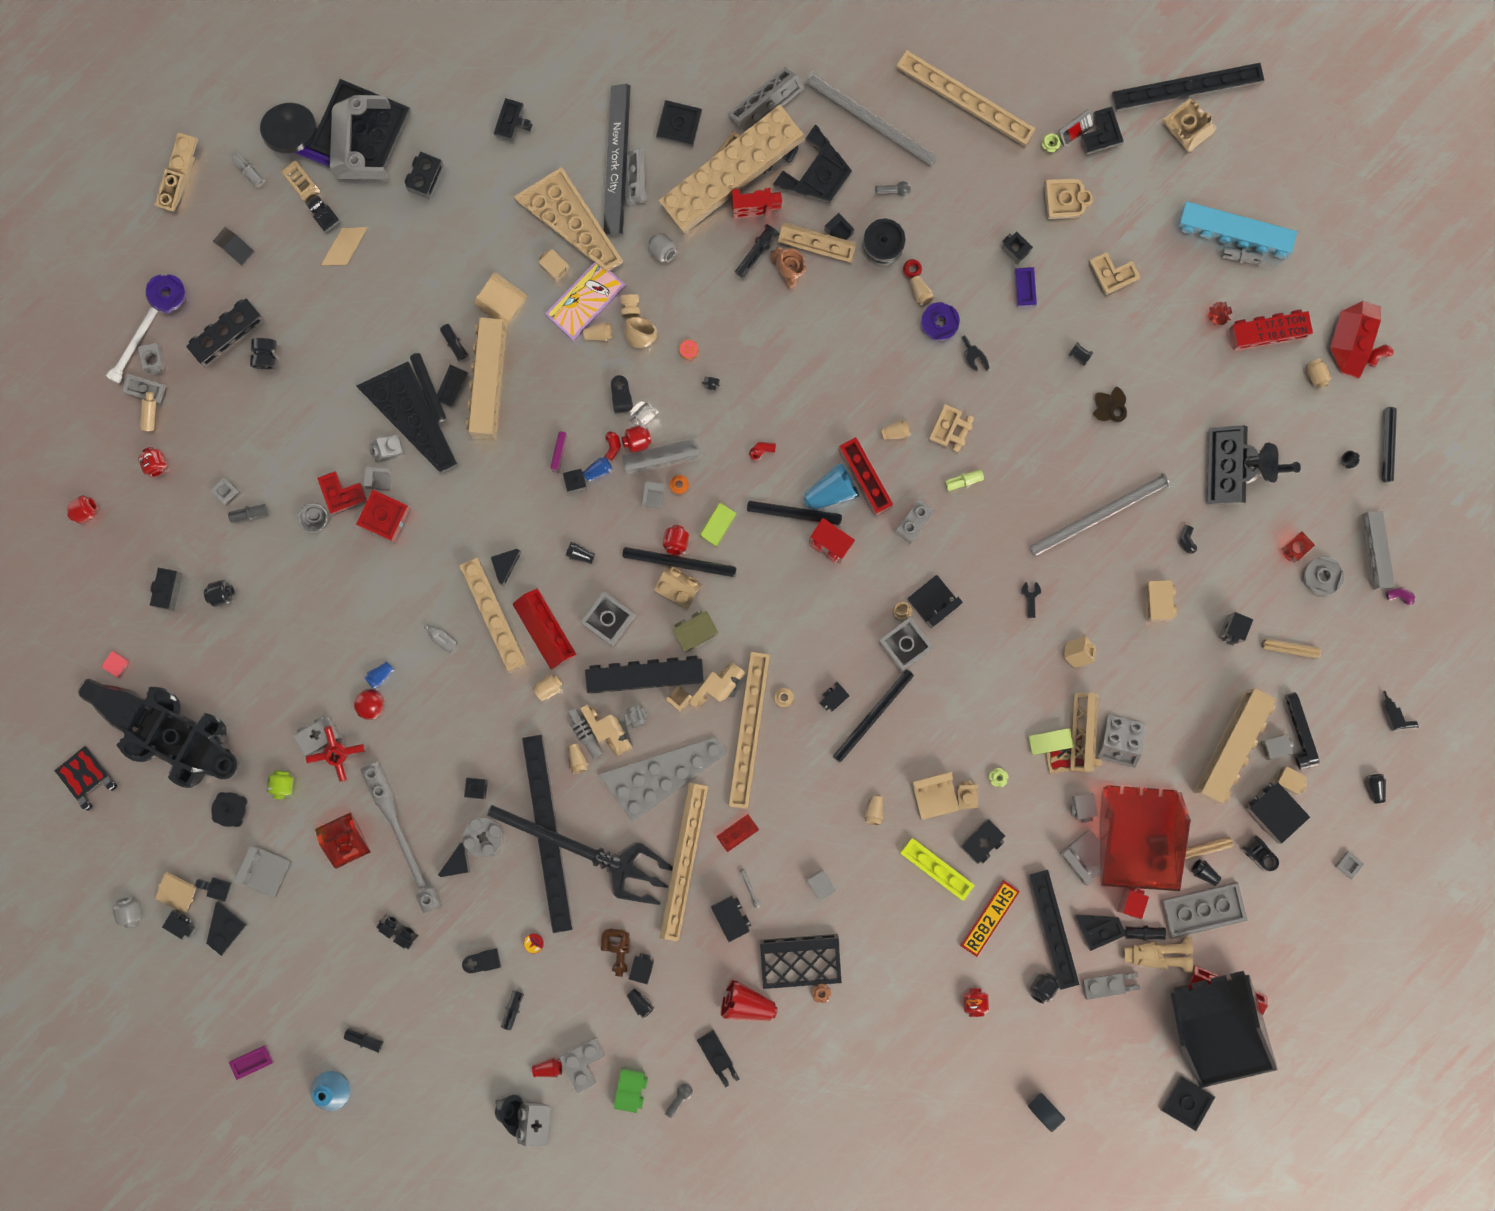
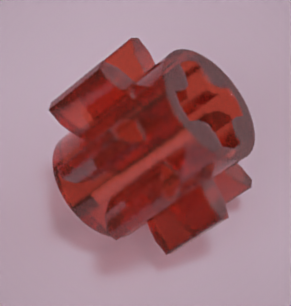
M1216 302L1209 306L1208 318L1213 320L1214 325H1224L1228 320L1231 321L1230 314H1232V308L1227 307L1226 302Z

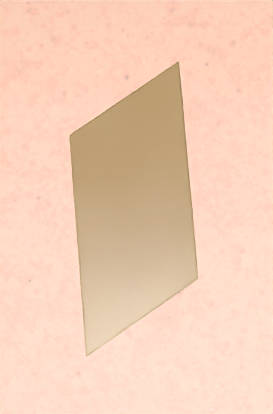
M368 227L341 228L320 266L347 265Z

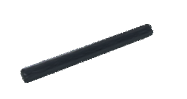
M624 547L622 556L628 559L735 577L737 570L735 566Z
M904 671L833 755L836 761L842 762L911 681L914 677L911 671Z

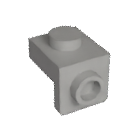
M397 434L376 438L370 443V453L374 457L375 462L380 461L382 458L403 453Z

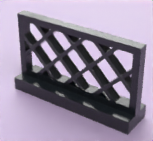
M838 934L760 940L763 989L842 983ZM827 949H835L836 956L831 961L822 955ZM810 950L817 954L811 963L803 957ZM787 952H793L798 956L792 964L783 958ZM773 953L778 959L771 966L765 961V954ZM820 957L828 963L822 972L813 966ZM800 959L809 965L802 974L794 968V965ZM780 960L789 966L782 975L774 969ZM831 966L837 971V978L829 979L824 973ZM810 968L819 974L815 980H808L804 976ZM791 969L799 975L793 982L785 978ZM771 971L780 977L775 983H767L766 976Z

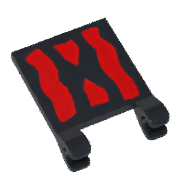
M84 746L54 770L83 810L89 811L93 807L85 795L101 782L111 791L118 787L87 746Z

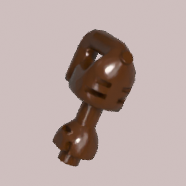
M606 929L601 937V951L617 953L612 971L615 972V976L623 977V972H627L624 954L630 951V934L620 929ZM609 937H620L621 941H611Z

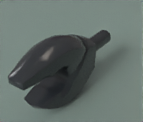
M966 335L962 336L968 348L965 350L967 364L973 370L978 371L974 361L979 359L985 370L989 371V362L985 353L976 345L971 346Z

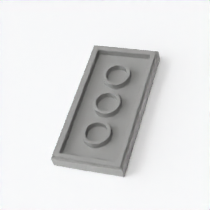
M1238 882L1161 900L1171 939L1248 921Z

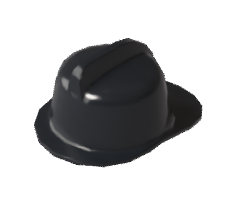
M511 1095L495 1101L496 1119L514 1137H516V1131L519 1128L518 1111L521 1103H524L518 1095Z

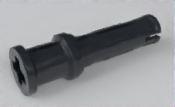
M768 224L764 226V231L759 237L755 238V245L734 271L741 278H745L764 250H769L771 242L780 235L772 226Z

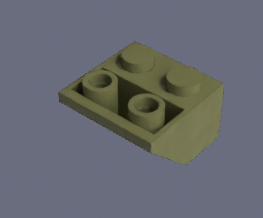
M700 610L691 615V620L687 622L682 620L674 625L673 633L684 653L719 634L707 611L702 612Z

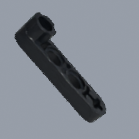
M1296 692L1285 695V701L1302 749L1301 752L1294 754L1296 765L1299 770L1319 765L1320 761L1300 699Z

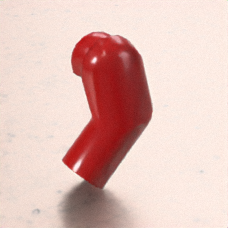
M610 431L605 435L610 448L604 456L613 461L621 449V443L618 434Z

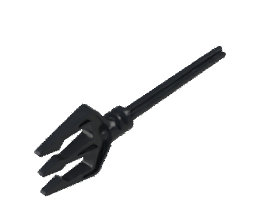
M490 806L487 816L587 858L593 862L595 867L599 864L601 869L606 867L610 875L612 894L615 897L655 905L661 904L649 894L640 897L623 889L625 879L628 877L649 881L652 886L668 888L656 876L650 877L633 865L634 859L639 853H642L656 860L660 869L673 870V866L644 844L634 842L618 854L610 856V851L604 853V848H591L499 807Z

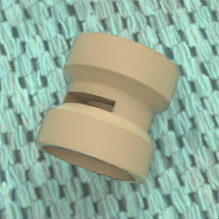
M628 294L620 296V303L624 307L621 309V316L626 318L640 316V308L637 307L639 295Z

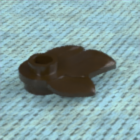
M1116 386L1111 395L1099 392L1095 394V403L1098 408L1093 412V415L1098 420H1111L1118 423L1126 418L1127 409L1124 406L1126 396L1119 387ZM1114 411H1120V416H1115Z

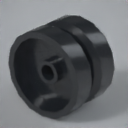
M884 218L872 222L865 230L862 243L863 253L866 258L879 266L891 265L898 261L903 253L906 241L904 230L900 224L891 219Z

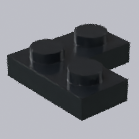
M1112 106L1095 111L1093 115L1098 130L1081 136L1087 155L1124 143Z

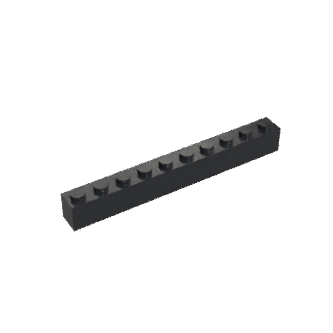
M543 735L524 737L522 741L535 823L559 833ZM538 838L552 932L573 930L561 847Z

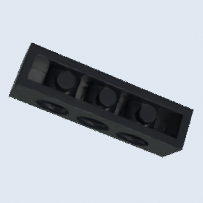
M247 298L241 299L235 303L231 311L221 314L216 323L206 326L202 334L191 338L186 347L205 368L260 324L264 318ZM242 315L243 321L235 323L236 317ZM227 327V334L220 335L221 329ZM212 339V340H213L212 346L206 348V347H205L206 341Z

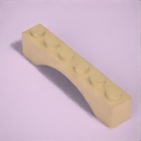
M475 558L459 565L507 671L511 673L526 666L527 662L501 610L480 560Z

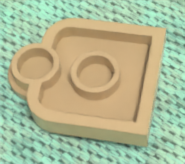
M1054 179L1044 182L1048 219L1078 218L1093 202L1091 192L1084 189L1083 183L1078 179Z

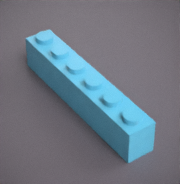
M1187 201L1182 207L1177 228L1182 229L1181 231L1192 234L1194 232L1200 234L1203 238H1217L1219 242L1226 244L1230 242L1235 243L1240 248H1254L1259 253L1269 252L1277 258H1288L1291 255L1298 232Z

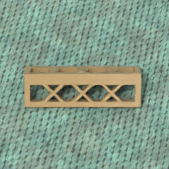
M1074 693L1072 731L1074 747L1071 749L1070 771L1095 772L1099 698L1097 693ZM1079 697L1088 698V705L1084 711L1079 706ZM1083 715L1087 718L1084 730L1078 726V719ZM1083 734L1086 738L1085 747L1081 750L1077 745V739ZM1081 754L1085 757L1084 768L1075 767L1076 758Z

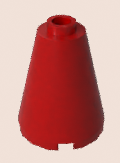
M731 980L726 988V991L729 992L726 997L723 996L721 1005L722 1018L729 1020L771 1021L772 1018L776 1017L778 1008L775 1007V1002L738 981Z

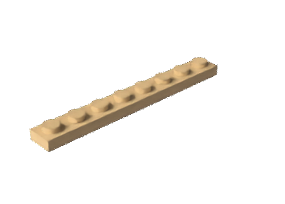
M908 50L905 51L896 66L903 73L1023 146H1026L1036 130L1031 125Z
M751 652L729 807L748 809L770 654Z
M689 783L661 927V939L679 941L708 786Z

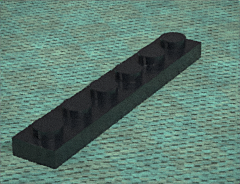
M1044 870L1029 874L1059 989L1062 990L1080 985L1049 871Z

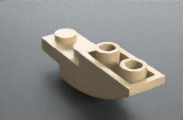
M178 132L168 169L164 171L155 206L175 211L194 164L195 157L193 155L198 138Z

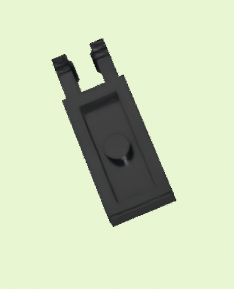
M714 1030L697 1039L698 1044L725 1088L729 1086L727 1078L722 1073L725 1069L729 1068L734 1080L738 1081L740 1079L733 1067V1062Z

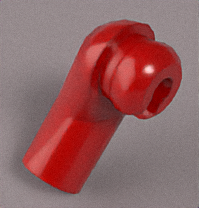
M1386 344L1374 348L1367 365L1375 368L1381 357H1391L1394 350L1390 345Z
M758 442L750 449V458L758 460L765 452L775 453L776 443Z

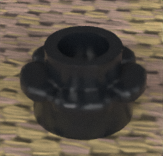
M705 377L702 384L705 385V389L716 391V387H720V379Z
M1351 450L1345 452L1341 457L1342 465L1347 469L1356 467L1359 464L1360 455Z

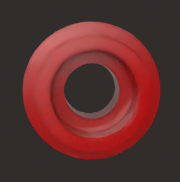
M910 259L904 263L903 273L906 277L912 279L915 276H920L922 266L919 261ZM909 267H915L916 271L910 272Z

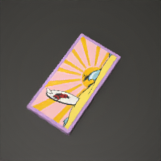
M593 263L545 313V316L574 341L583 329L622 291L625 284L611 271L606 272L596 263Z

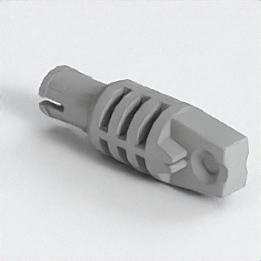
M575 708L568 711L573 720L569 723L580 743L586 746L592 758L596 759L604 754L595 740L596 736L584 714L579 716Z

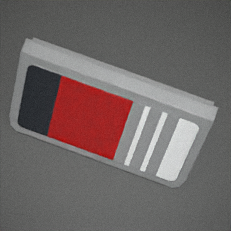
M1087 109L1059 129L1057 136L1064 147L1094 126L1090 109Z

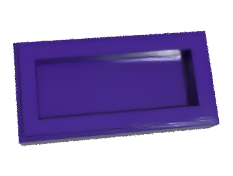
M1034 267L1015 268L1017 307L1036 306Z

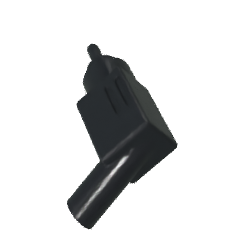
M1383 691L1385 696V705L1383 706L1391 731L1419 728L1417 721H1405L1401 708H1397L1395 701L1392 702L1386 691Z

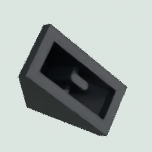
M226 227L213 240L217 246L242 266L255 252Z
M519 549L491 557L498 582L503 587L522 554Z
M463 842L458 845L438 876L446 877L470 872L467 849L464 847Z

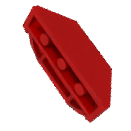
M1361 301L1340 312L1330 344L1331 353L1339 367L1340 373L1357 379L1361 377L1371 356L1380 326L1381 306Z

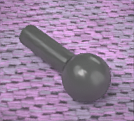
M901 181L897 185L875 186V193H897L902 197L907 196L911 191L909 183Z
M684 1083L678 1087V1095L665 1113L669 1118L673 1117L684 1100L692 1096L693 1089L689 1084Z

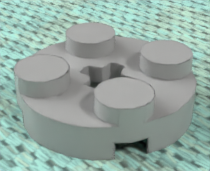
M1326 556L1312 560L1304 570V584L1314 594L1321 596L1329 595L1342 586L1344 572L1335 559ZM1323 571L1329 576L1324 581L1319 577V573H1323Z

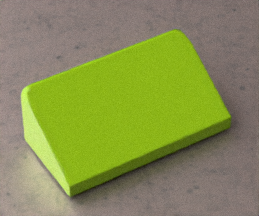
M719 503L701 532L700 537L717 547L736 513L722 503Z

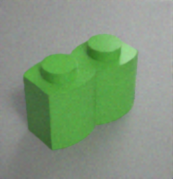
M621 1068L613 1109L637 1113L638 1108L642 1109L644 1097H641L640 1094L641 1089H646L648 1077H644L645 1072Z

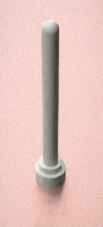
M153 307L150 308L116 367H113L111 370L109 369L107 372V378L118 384L121 382L124 367L158 310Z

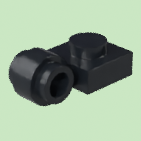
M313 196L308 200L307 207L312 213L317 212L313 218L325 233L341 222L328 205L323 208L325 204L319 196Z

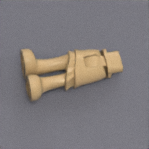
M1192 937L1184 938L1180 944L1165 945L1159 944V942L1133 945V947H1124V963H1133V965L1160 970L1161 968L1167 970V966L1183 968L1186 974H1192V956L1164 957L1163 955L1174 953L1192 955Z

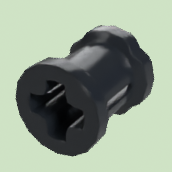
M1077 342L1068 356H1073L1085 366L1094 352L1086 350Z

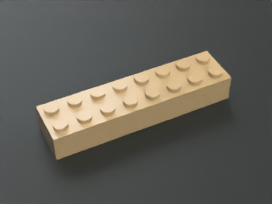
M778 105L659 199V201L685 234L729 200L732 190L744 188L805 140L804 134L784 108Z

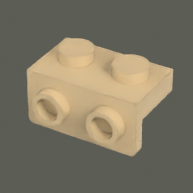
M668 566L662 573L654 591L688 610L702 584L696 578L683 574L678 568Z

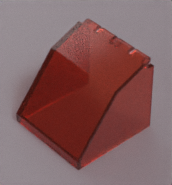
M1106 785V787H1103L1100 810L1101 886L1180 891L1191 822L1182 792L1177 793V790L1163 789L1162 797H1160L1159 789L1143 788V795H1140V787L1124 786L1123 794H1120L1121 786Z

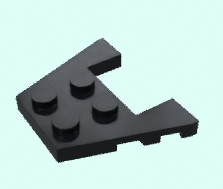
M815 124L805 140L818 148L820 153L800 181L782 170L773 186L831 203L852 173V170Z

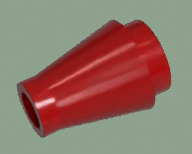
M552 1058L533 1065V1077L557 1078L558 1075H562L560 1059Z

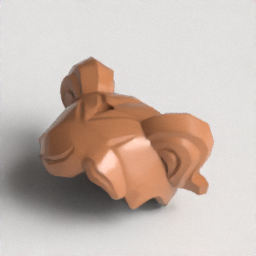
M780 247L770 252V260L776 264L780 274L786 278L785 282L788 289H793L797 285V279L807 270L804 265L803 255L795 249L788 248L782 250Z

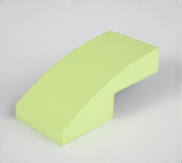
M1070 728L1029 736L1032 755L1074 747Z

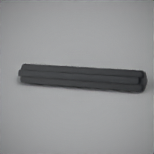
M414 353L410 356V360L433 417L437 423H441L446 420V415L421 354Z
M1387 407L1385 409L1382 481L1385 483H1392L1394 481L1397 409L1395 407Z

